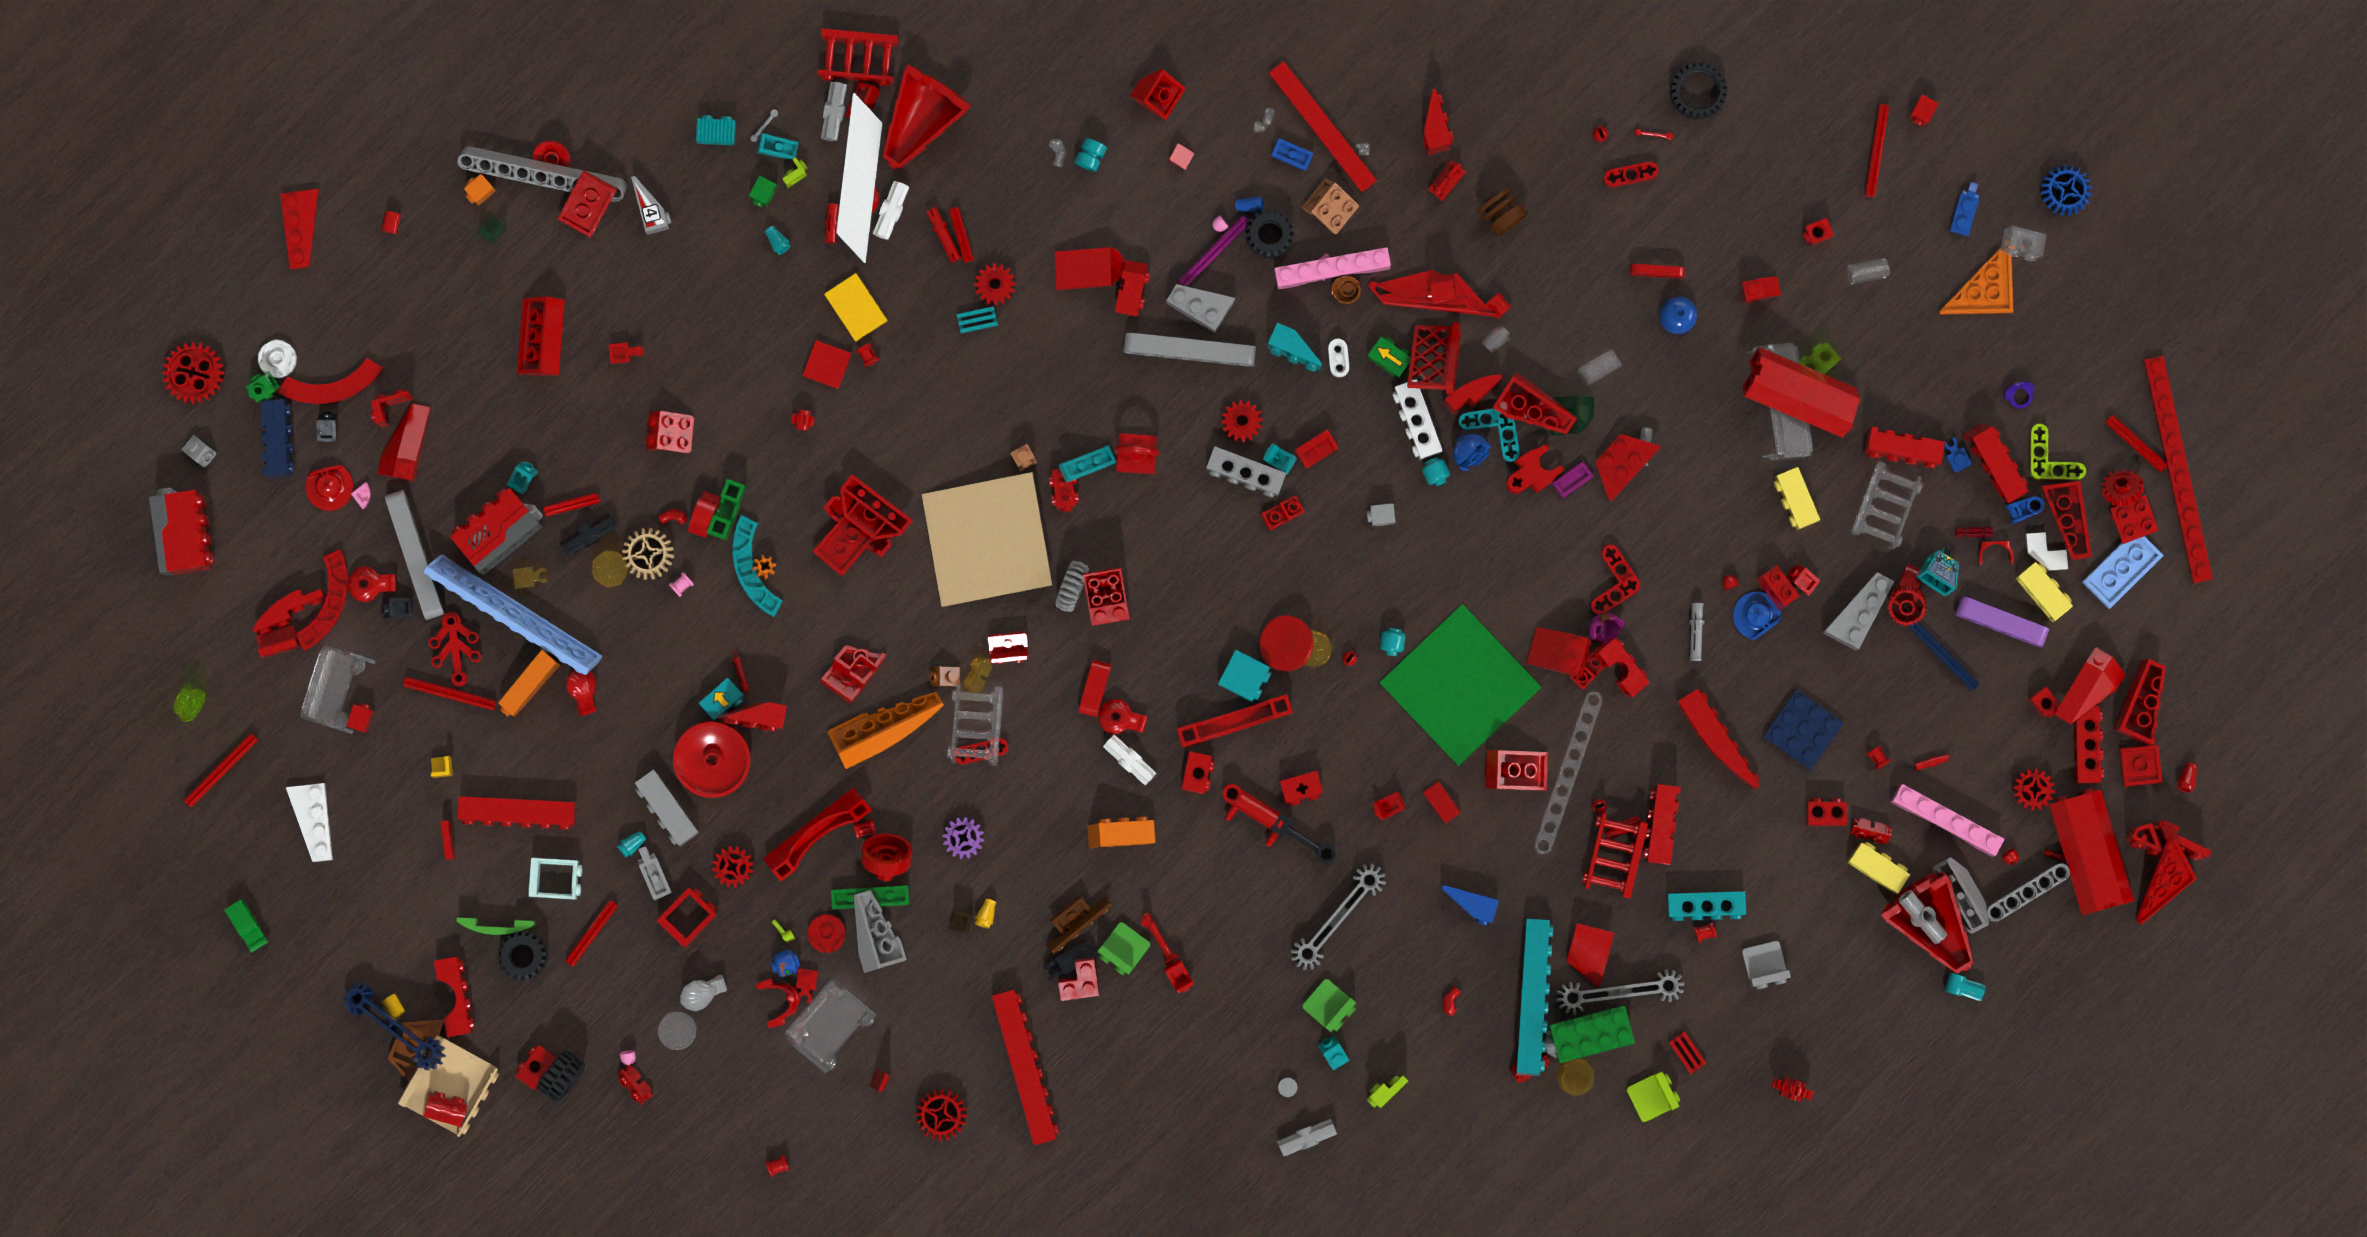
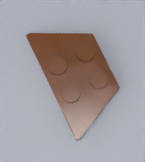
M444 1019L403 1022L402 1024L426 1042L429 1037L435 1038L436 1034L440 1036L445 1022ZM403 1033V1036L405 1038H407L417 1047L419 1046V1044L416 1041H414L406 1033ZM396 1038L387 1059L408 1082L411 1080L417 1069V1063L412 1060L416 1053Z

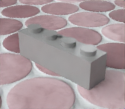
M652 770L635 782L637 786L635 791L640 798L645 797L648 801L646 804L647 808L652 814L655 812L658 815L659 819L657 822L662 829L667 828L670 832L668 837L674 845L682 846L699 834V831L655 770Z

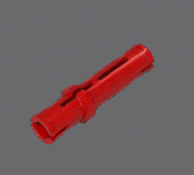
M934 207L931 211L928 210L926 214L933 225L932 229L934 232L936 231L950 263L957 262L956 260L959 261L962 258L946 228V222H943L938 208Z

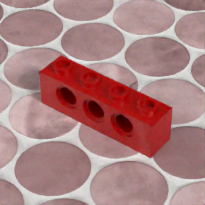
M2099 706L2092 707L2085 715L2073 723L2075 784H2098L2104 778V769L2101 768V760H2103L2104 753L2103 749H2100V741H2103V730L2100 729L2103 712L2099 710ZM2086 720L2091 721L2093 724L2091 731L2086 730L2084 727ZM2087 739L2093 742L2091 750L2085 748V741ZM2087 759L2093 761L2094 766L2092 769L2086 768L2085 761Z

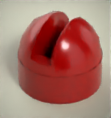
M1598 126L1594 129L1593 138L1595 141L1603 142L1607 139L1608 131L1605 127ZM1598 129H1601L1604 136L1603 138H1601Z
M1727 575L1723 579L1725 591L1739 585L1736 577L1732 575Z
M1346 651L1342 656L1343 664L1346 666L1355 665L1357 662L1356 653ZM1350 654H1353L1354 657L1351 658L1349 663H1347L1346 659L1350 656Z
M1603 799L1594 800L1591 805L1592 811L1596 814H1602V811L1605 812L1607 810V803ZM1601 803L1604 804V807H1601L1597 810L1595 809V806Z
M2012 848L2003 854L2002 859L2008 865H2014V862H2018L2019 855Z

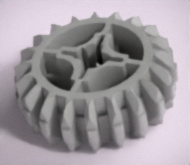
M1074 560L1070 563L1055 603L1056 607L1060 608V610L1065 612H1072L1084 586L1083 574L1088 573L1089 570L1088 566L1084 563Z

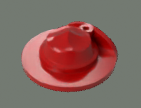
M342 465L316 470L307 476L305 486L307 497L319 509L325 511L338 510L345 506L352 497L351 493L354 491L353 479Z

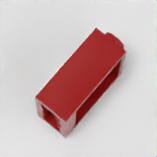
M689 887L656 920L684 948L718 915L715 912L717 908L710 901L706 903L701 898L703 894L697 888L692 890ZM690 895L709 915L686 938L667 917Z

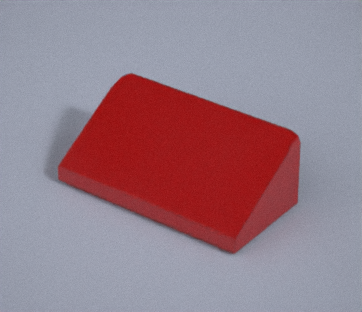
M859 81L854 93L872 111L880 89L874 85ZM852 99L845 114L847 118H850Z

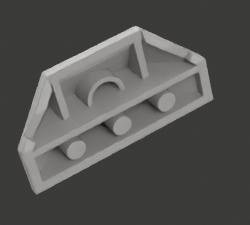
M1951 857L1933 866L1935 876L1938 875L1939 871H1943L1951 880L1964 929L1974 933L1988 926L1986 902L1967 869Z

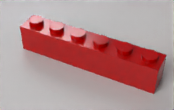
M459 796L457 820H462V824L474 825V821H482L481 825L493 826V822H501V826L512 827V823H520V827L532 828V824H539V828L551 829V825H559L558 829L570 830V826H575L576 803Z

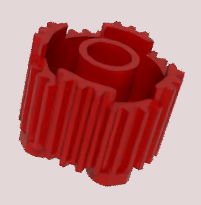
M1906 584L1897 586L1890 593L1887 604L1888 613H1890L1892 620H1895L1896 624L1899 623L1900 626L1902 624L1904 627L1910 624L1914 625V622L1917 624V621H1921L1924 618L1923 615H1925L1926 611L1924 593L1918 590V587L1915 588L1914 585L1912 587L1910 584L1908 586ZM1909 602L1911 607L1908 606V609H1906L1903 603Z

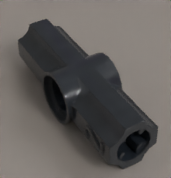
M607 513L593 523L590 522L576 530V533L559 542L567 557L584 547L587 548L597 543L602 536L616 529L617 526L610 514Z

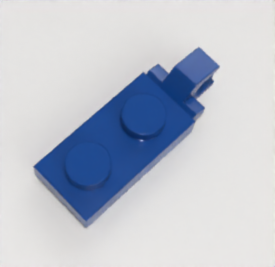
M1970 182L1967 191H1962L1949 232L1966 237L1969 236L1979 202V195L1975 194L1978 184Z

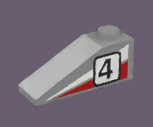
M635 176L631 177L646 234L649 235L668 230V224L671 223L669 212L665 213L663 207Z

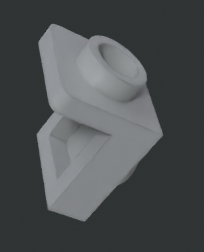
M195 435L181 449L204 468L216 455L215 451Z

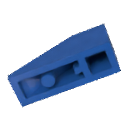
M1442 885L1441 890L1472 918L1477 919L1476 923L1486 926L1488 922L1493 923L1499 900Z

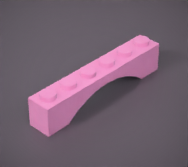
M1386 247L1277 267L1274 269L1277 289L1280 290L1343 275L1389 270L1391 264L1388 248Z
M1903 784L1898 786L1890 801L1898 807L1945 829L1991 857L1997 855L2004 841V838Z

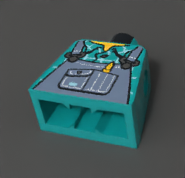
M1947 548L1937 550L1928 556L1916 576L1917 579L1943 596H1947L1957 588L1959 563L1951 558L1952 552Z

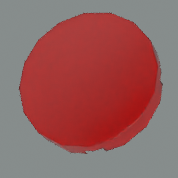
M824 914L816 917L809 925L808 939L814 949L830 953L843 945L846 939V929L839 918Z

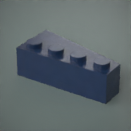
M284 399L261 401L262 427L266 430L262 432L263 446L266 447V450L262 452V460L266 466L263 469V476L268 479L292 478V473L295 472L294 461H291L294 447L293 442H290L292 424L289 423L288 416L291 415V406Z

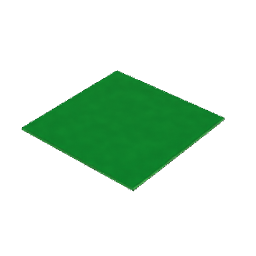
M1463 604L1379 682L1458 766L1542 688Z

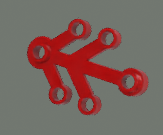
M449 612L443 616V627L435 637L429 640V646L432 649H438L441 646L442 639L448 632L450 640L439 655L432 658L431 664L435 668L442 667L443 661L452 652L454 673L452 674L451 681L454 685L462 687L467 683L468 678L462 672L459 650L469 656L470 660L474 663L479 662L482 656L478 651L472 650L460 641L457 631L466 636L467 641L471 644L477 643L479 636L461 624V618L458 614ZM450 618L455 620L453 625L448 624ZM475 634L476 640L470 641V635ZM433 640L438 641L436 647H433L431 644ZM474 653L479 655L477 660L472 659ZM435 659H440V665H434ZM461 675L462 681L457 682L456 676Z

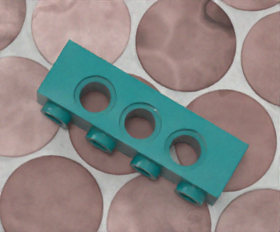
M1745 891L1666 894L1667 917H1672V921H1684V917H1691V920H1703V916H1711V920H1721L1722 916H1730V919H1742L1741 915H1746ZM1724 900L1730 903L1728 911L1721 909V903ZM1685 901L1690 902L1692 905V910L1689 913L1682 909ZM1704 901H1708L1711 904L1709 912L1702 910L1701 905Z

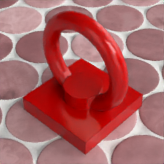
M1119 433L1118 446L1114 448V452L1117 454L1116 472L1154 475L1155 460L1160 454L1159 450L1156 449L1157 436Z

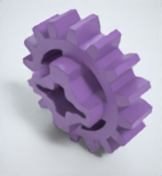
M967 817L964 818L963 822L957 818L956 824L952 821L950 822L951 828L945 827L948 834L943 835L944 838H947L943 845H949L947 852L953 850V857L960 854V859H963L964 855L969 859L970 853L977 855L976 849H982L979 843L984 842V839L980 838L984 832L978 831L980 825L974 826L975 820H971L969 823ZM966 825L964 830H955L958 826ZM972 830L976 833V841L971 837ZM967 832L968 842L964 841L960 845L961 839L959 835H964ZM951 836L956 839L955 847L951 843ZM969 845L972 847L968 851H961L964 846Z

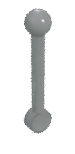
M773 109L771 115L755 135L750 137L752 142H756L760 133L773 117L778 116L777 110Z

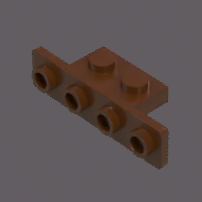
M1079 895L1055 914L1050 921L1059 930L1060 934L1046 944L1052 954L1062 950L1065 944L1071 939H1075L1084 928L1091 926L1095 919L1107 913L1112 906L1111 902L1104 897L1090 908Z

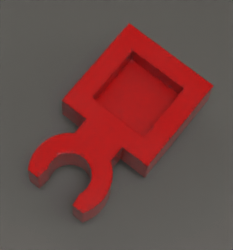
M798 969L796 988H801V992L798 994L799 1002H801L803 995H807L808 1003H811L812 995L810 990H816L818 971Z

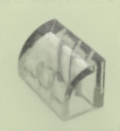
M1885 258L1846 266L1850 285L1885 278L1891 274Z

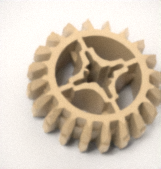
M644 528L641 529L642 535L635 531V539L631 536L628 537L632 541L631 544L624 543L626 547H629L628 550H622V553L628 554V556L622 558L623 561H629L625 567L630 568L632 566L630 573L633 574L637 571V578H640L643 573L644 580L648 579V574H650L651 579H655L654 573L656 572L661 577V569L665 572L668 571L665 564L672 565L668 558H674L673 554H668V552L674 550L673 547H667L671 541L666 540L664 542L666 535L663 534L659 537L660 531L656 530L655 534H653L652 528H649L648 534H646ZM648 539L657 540L663 548H651ZM642 541V550L633 554L637 543ZM647 548L650 552H654L651 558H649L650 562L646 556H642L643 553H646L645 550ZM663 554L662 561L654 568L655 557ZM634 560H645L648 569L638 567Z

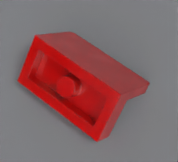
M290 625L264 635H257L260 657L264 658L300 647L294 626Z

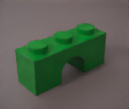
M729 479L726 480L720 496V504L707 530L708 535L727 542L747 489L745 485Z

